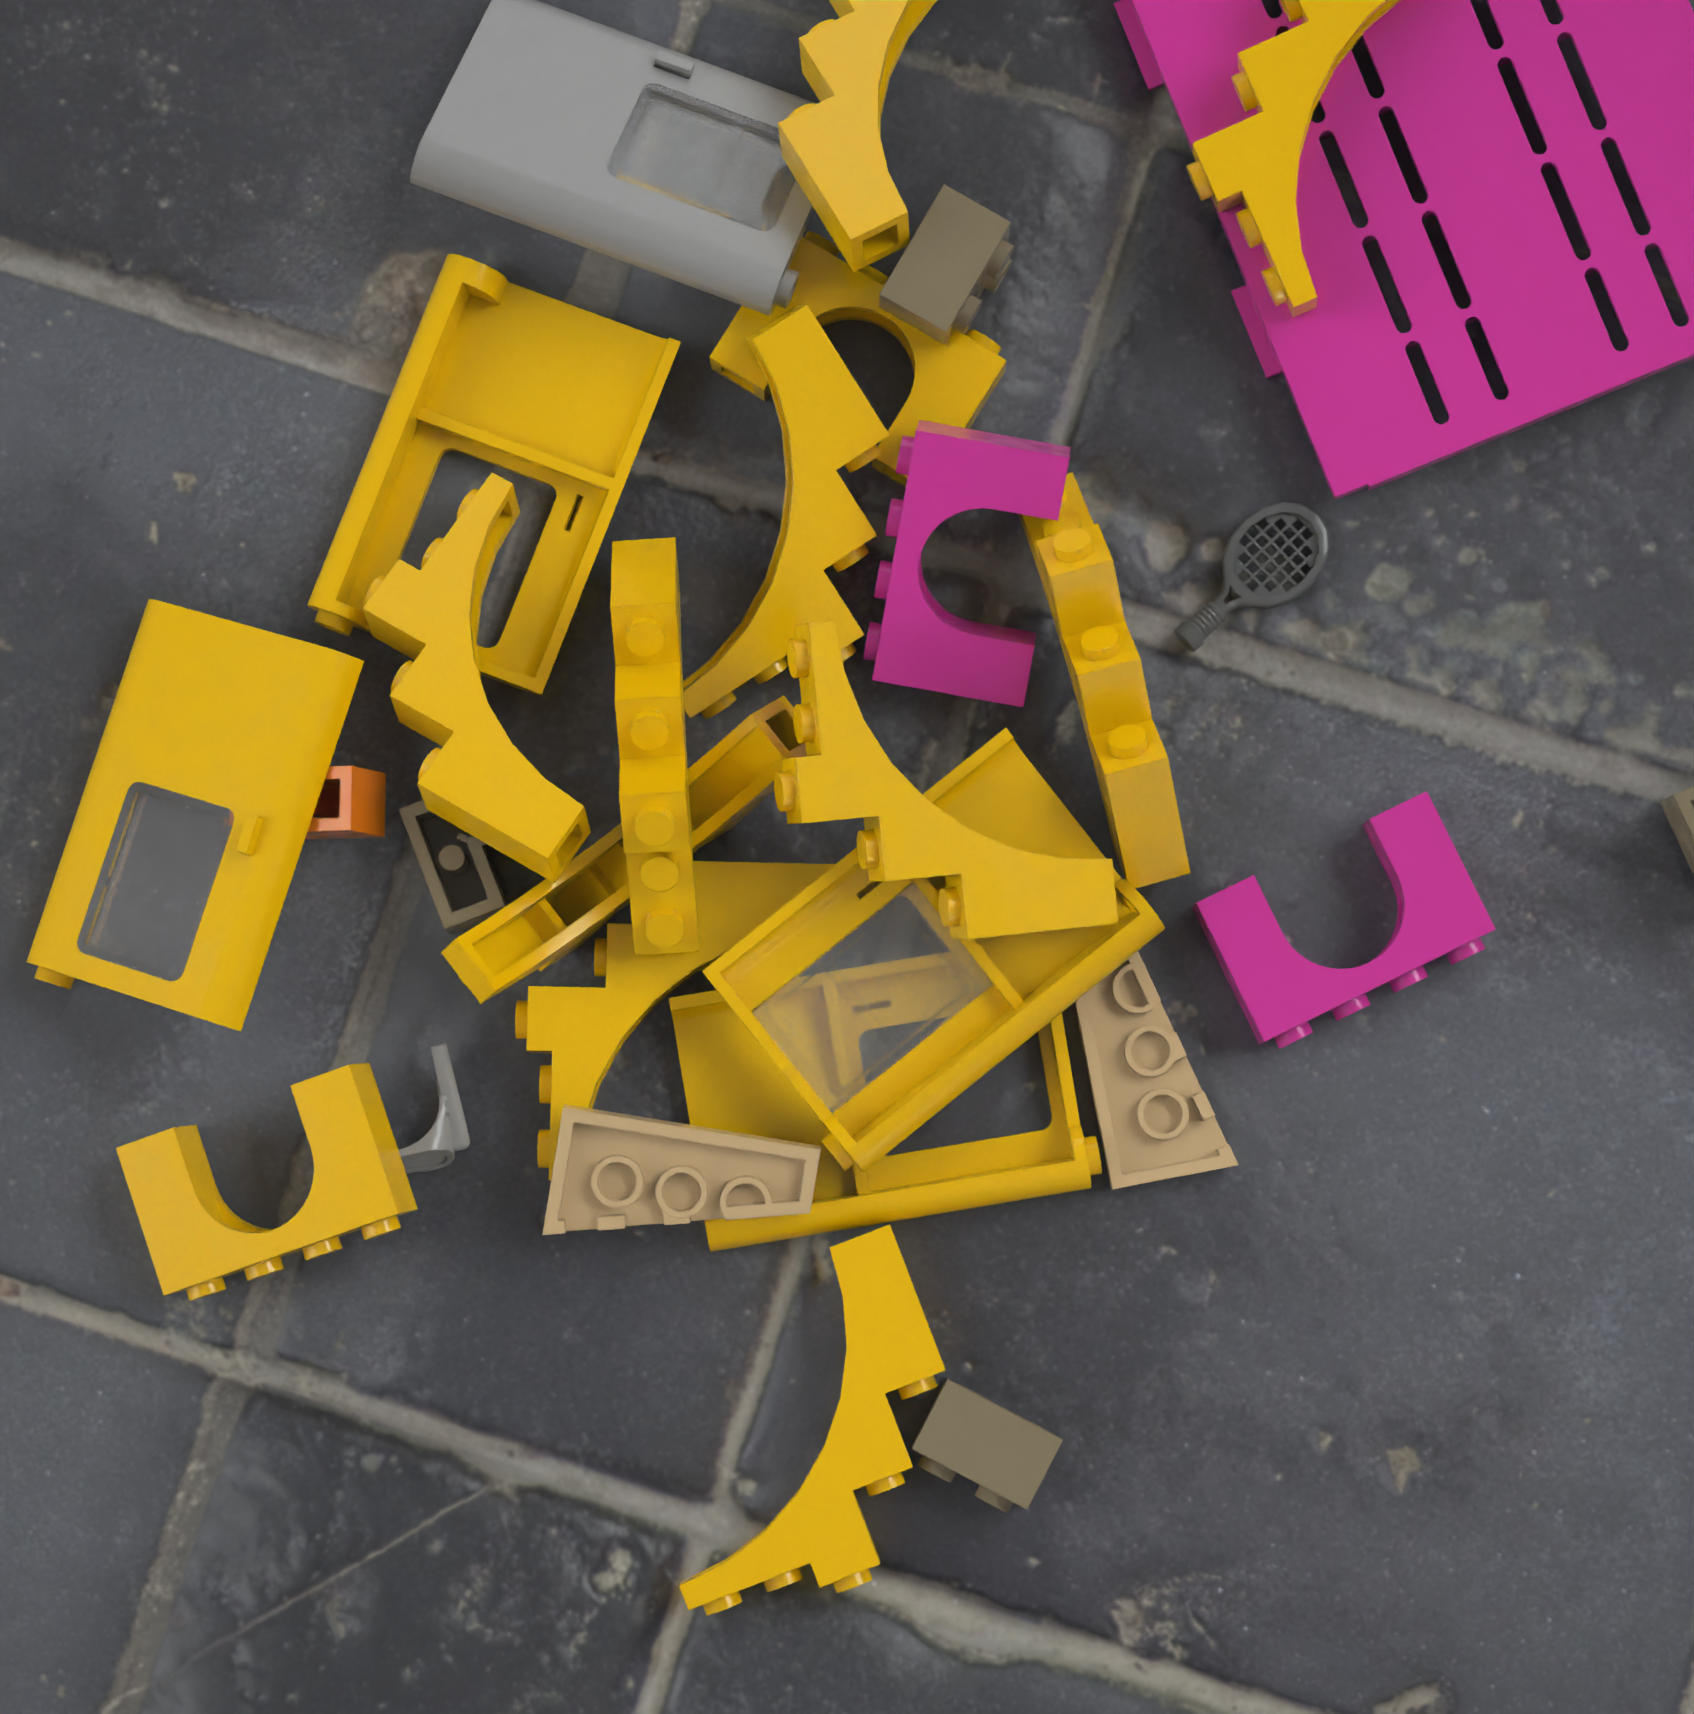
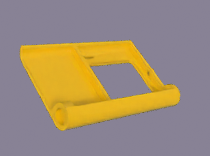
M447 254L307 604L309 608L318 612L314 622L346 636H350L353 627L371 633L363 611L366 593L377 577L380 575L387 576L398 559L401 560L441 457L448 451H458L547 484L556 491L555 502L499 642L491 648H484L478 645L481 675L532 694L542 695L681 342L670 337L665 339L510 283L503 274L483 263L461 255Z
M948 951L794 977L766 1000L765 1008L830 1092L836 1097L845 1098L865 1083L859 1050V1037L864 1031L949 1016L972 997L975 986L972 979ZM717 990L669 998L690 1125L821 1146L809 1214L726 1220L725 1218L704 1220L710 1252L1090 1189L1092 1187L1090 1175L1102 1174L1096 1136L1084 1137L1080 1125L1062 1013L1037 1032L1051 1111V1122L1045 1129L884 1155L865 1172H862L855 1163L844 1171L823 1145L821 1140L830 1134L828 1129Z

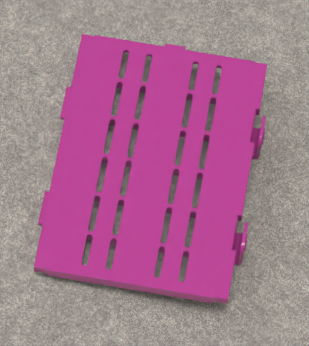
M1121 0L1114 3L1148 90L1151 91L1165 85L1192 153L1193 142L1258 114L1256 108L1247 112L1244 110L1231 76L1240 73L1237 53L1303 24L1301 19L1293 22L1289 21L1280 0L1278 2L1282 14L1278 18H1271L1267 15L1262 0ZM1401 0L1362 35L1384 89V95L1380 98L1370 96L1352 50H1350L1335 69L1319 101L1325 114V119L1320 123L1311 121L1299 160L1296 206L1302 252L1317 294V307L1294 318L1287 303L1275 306L1268 292L1261 271L1269 268L1270 264L1261 244L1250 249L1235 213L1245 209L1243 203L1219 213L1211 197L1246 285L1231 291L1266 379L1280 373L1283 374L1334 500L1367 488L1368 491L1694 359V11L1689 0H1555L1563 18L1562 22L1557 25L1551 24L1548 21L1540 0H1486L1503 41V46L1499 49H1492L1488 45L1470 0ZM1567 38L1572 39L1606 121L1604 129L1597 130L1592 127L1558 42ZM1511 62L1545 142L1547 150L1543 154H1535L1531 149L1498 67ZM1392 111L1426 191L1428 198L1424 203L1419 204L1412 199L1379 116ZM1332 135L1368 219V224L1363 228H1358L1353 224L1320 144V140ZM1612 142L1616 145L1650 227V232L1647 235H1639L1635 231L1601 149L1604 145ZM1554 166L1590 251V257L1586 260L1578 259L1574 253L1541 173L1543 170ZM1435 215L1470 298L1471 305L1466 309H1461L1456 305L1422 223V220ZM1373 240L1377 241L1410 321L1411 330L1409 332L1400 333L1396 329L1362 246L1363 244ZM1657 247L1661 253L1687 316L1688 323L1683 327L1674 324L1645 255V251ZM1597 271L1600 275L1628 343V347L1624 351H1617L1613 347L1586 282L1585 276ZM1478 320L1508 390V397L1504 400L1496 399L1492 393L1465 325ZM1417 344L1420 346L1449 416V420L1445 424H1438L1434 421L1405 349Z

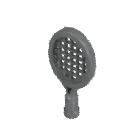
M1283 501L1262 507L1245 518L1227 541L1221 559L1222 584L1219 594L1212 602H1207L1205 606L1198 610L1190 620L1182 622L1174 630L1178 639L1189 650L1195 652L1204 644L1203 640L1221 622L1225 621V615L1232 610L1243 607L1270 609L1288 604L1306 592L1323 571L1330 550L1328 528L1319 513L1304 504ZM1279 519L1286 524L1281 531L1274 525ZM1297 519L1304 525L1299 531L1292 525ZM1262 520L1268 524L1263 530L1257 525ZM1252 527L1259 532L1254 539L1247 533ZM1270 527L1277 533L1272 539L1265 533ZM1288 528L1295 534L1291 539H1288L1283 534ZM1306 528L1312 533L1308 540L1301 535ZM1243 536L1250 541L1245 547L1239 542ZM1261 536L1268 542L1263 548L1256 542ZM1279 536L1286 542L1281 548L1274 543ZM1297 537L1304 543L1299 548L1292 543ZM1252 544L1259 550L1254 556L1247 551ZM1270 545L1277 551L1273 556H1270L1265 551ZM1287 546L1294 551L1290 557L1283 552ZM1305 546L1313 552L1307 558L1300 552ZM1243 553L1250 559L1245 565L1238 559ZM1261 553L1267 559L1263 565L1256 560ZM1279 554L1286 560L1280 566L1273 560ZM1296 555L1303 560L1299 566L1292 561ZM1252 562L1259 568L1253 574L1246 568ZM1269 563L1276 568L1272 574L1265 569ZM1287 563L1294 569L1289 575L1282 569ZM1305 564L1311 568L1307 575L1300 570ZM1242 571L1249 576L1245 582L1238 577ZM1261 571L1267 577L1262 583L1255 577ZM1278 572L1285 577L1280 584L1273 578ZM1296 572L1303 578V581L1298 584L1291 578ZM1251 580L1258 585L1253 592L1246 586ZM1269 580L1276 586L1271 592L1264 586ZM1287 581L1293 586L1288 591L1282 587ZM1229 592L1230 596L1235 600L1225 604L1223 600Z

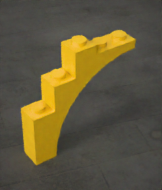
M829 0L840 18L822 21L815 25L808 34L799 37L802 73L820 102L800 106L787 119L778 122L781 155L853 272L907 247L910 243L908 211L888 172L883 151L881 115L890 76L906 42L938 0Z
M1280 0L1289 21L1293 22L1301 19L1303 24L1237 53L1240 73L1231 76L1244 110L1247 112L1256 108L1258 114L1192 143L1193 156L1196 162L1187 165L1186 168L1200 200L1203 201L1212 197L1219 213L1243 203L1245 209L1235 213L1241 231L1250 249L1261 244L1270 264L1269 268L1261 271L1268 292L1275 306L1287 303L1293 318L1317 307V294L1302 252L1296 206L1299 160L1313 112L1335 69L1365 31L1401 0Z
M798 304L746 338L769 384L782 430L786 484L781 528L766 577L741 623L709 661L683 681L684 713L689 718H692L699 712L704 719L718 714L737 699L732 691L751 678H754L757 684H762L788 667V660L785 656H787L788 640L795 638L794 626L835 620L843 662L857 651L852 643L865 635L824 572L831 565H833L837 572H840L862 559L869 553L865 543L877 536L836 470L845 465L848 472L851 473L868 464L881 454L877 443L890 435L807 304Z
M492 472L480 489L474 488L464 497L457 512V521L444 538H436L429 545L421 562V570L398 559L387 576L380 575L371 584L364 599L363 611L373 637L415 660L414 662L409 660L400 667L391 685L390 698L399 722L443 747L442 749L439 747L434 748L427 755L419 770V781L417 784L426 809L556 883L591 833L585 808L545 779L512 744L488 704L481 683L477 639L482 596L497 552L520 514L513 483Z
M1071 472L1066 475L1058 521L1018 514L1045 591L1070 674L1096 771L1113 849L1124 879L1135 888H1140L1190 874L1191 872L1169 759L1152 719L1141 658L1125 622L1113 558L1098 523H1093L1074 474Z
M676 537L612 541L610 610L615 655V711L620 756L619 802L624 854H626L635 955L700 951L686 751L680 586Z
M835 620L794 626L795 638L788 640L787 659L791 676L799 678L802 704L795 705L793 722L796 739L799 744L805 743L807 756L781 759L782 772L775 774V800L778 810L780 812L786 811L787 824L864 818L865 830H860L857 834V855L861 868L863 870L868 869L869 881L887 882L945 876L946 888H941L938 896L939 914L943 926L950 927V934L953 939H977L1118 924L1112 859H1063L1015 849L968 829L932 804L891 763L864 721L844 671Z
M784 695L750 714L716 746L688 768L693 853L732 829L774 791L775 774L782 772L781 759L807 756L805 743L799 744L796 739L793 722L794 707ZM622 824L617 825L605 836L572 859L556 883L548 879L543 880L485 921L454 939L441 952L458 974L460 980L469 988L480 1004L537 969L541 972L575 951L619 910L630 904Z
M694 861L700 951L635 955L632 924L607 923V938H596L594 949V975L606 977L605 988L528 986V1001L517 1000L515 1035L516 1039H527L526 1051L530 1053L552 1054V1065H541L539 1076V1102L551 1104L550 1129H539L537 1144L538 1168H549V1181L552 1179L564 1104L593 1109L599 1087L624 1042L652 1009L693 975L709 966L835 864Z
M890 1224L829 1247L843 1296L846 1356L841 1396L825 1445L800 1489L765 1529L728 1558L681 1581L679 1587L688 1610L703 1605L706 1616L723 1611L743 1602L739 1593L740 1590L763 1582L766 1591L770 1592L803 1579L800 1567L811 1564L819 1588L833 1583L836 1593L855 1588L873 1579L869 1569L880 1565V1558L854 1490L865 1486L869 1496L885 1492L904 1484L905 1480L902 1471L913 1467L886 1393L898 1389L901 1400L916 1396L937 1387L934 1375L946 1370Z

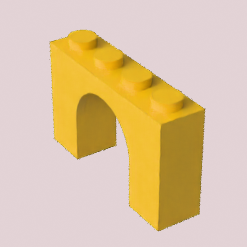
M808 231L805 237H802L789 268L799 272V278L787 309L776 305L771 316L741 306L710 355L711 369L765 402L771 393L769 384L746 338L798 304H807L821 327L841 320H862L886 329L905 348L913 367L914 383L906 403L887 431L890 436L883 439L878 447L881 454L872 460V467L906 487L908 475L896 473L902 436L915 437L919 420L970 429L1005 373L1007 360L998 355L1001 347L996 342L976 330L969 329L966 335L954 330L948 342L944 345L879 308V294L889 278L869 265L853 272L849 264L837 258L840 250L833 243L815 232Z
M370 1063L349 1064L290 1085L311 1147L314 1175L310 1193L302 1208L292 1219L276 1229L252 1225L238 1217L226 1205L217 1189L197 1125L173 1127L116 1148L163 1295L186 1291L189 1301L197 1300L226 1290L223 1277L244 1270L247 1281H251L284 1269L281 1259L283 1256L301 1250L306 1261L343 1249L339 1238L343 1235L361 1230L364 1240L375 1238L400 1229L401 1225L398 1216L418 1210Z

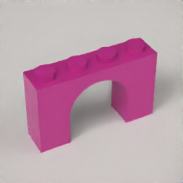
M923 420L918 422L915 437L902 436L896 473L908 475L904 500L891 498L885 536L895 537L897 541L893 562L880 561L874 598L886 600L882 624L870 622L863 657L865 660L875 661L872 680L1024 707L1036 633L974 622L949 612L934 598L925 582L921 562L922 549L928 537L943 521L966 510L995 509L1058 521L1071 447Z
M1427 791L1368 819L1362 824L1392 884L1397 903L1396 923L1391 938L1384 949L1369 963L1354 968L1335 969L1320 966L1300 955L1282 933L1254 875L1192 906V910L1258 1044L1274 1038L1278 1048L1281 1049L1313 1033L1308 1021L1329 1010L1332 1011L1335 1020L1338 1021L1371 1005L1366 995V992L1388 982L1393 993H1396L1429 977L1423 965L1446 954L1450 964L1453 965L1486 949L1480 937L1496 929Z

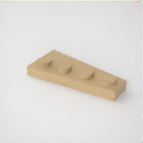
M1137 951L1074 1002L1111 1190L1239 1165L1230 1145L1226 1142L1215 1118V1113L1205 1092L1202 1091L1186 1057L1187 1054L1169 1021L1157 990Z
M564 1104L542 1235L565 1234L566 1231L598 1229V1231L625 1229L626 1226L663 1223L664 1225L687 1224L691 1221L725 1218L726 1220L809 1214L821 1146Z

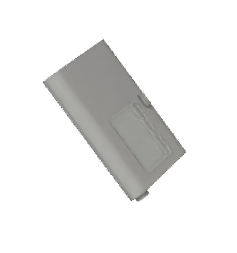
M491 0L421 139L412 165L410 183L771 316L776 305L787 309L799 278V272L789 268L814 212L812 204L782 158L778 122L787 119L800 106L817 103L538 0Z

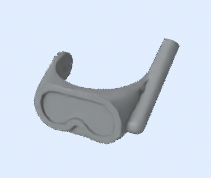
M446 1042L431 1045L437 1075V1095L439 1097V1110L436 1120L429 1132L418 1142L399 1150L406 1174L443 1168L451 1164L455 1159L456 1151L464 1150L470 1145L467 1124Z

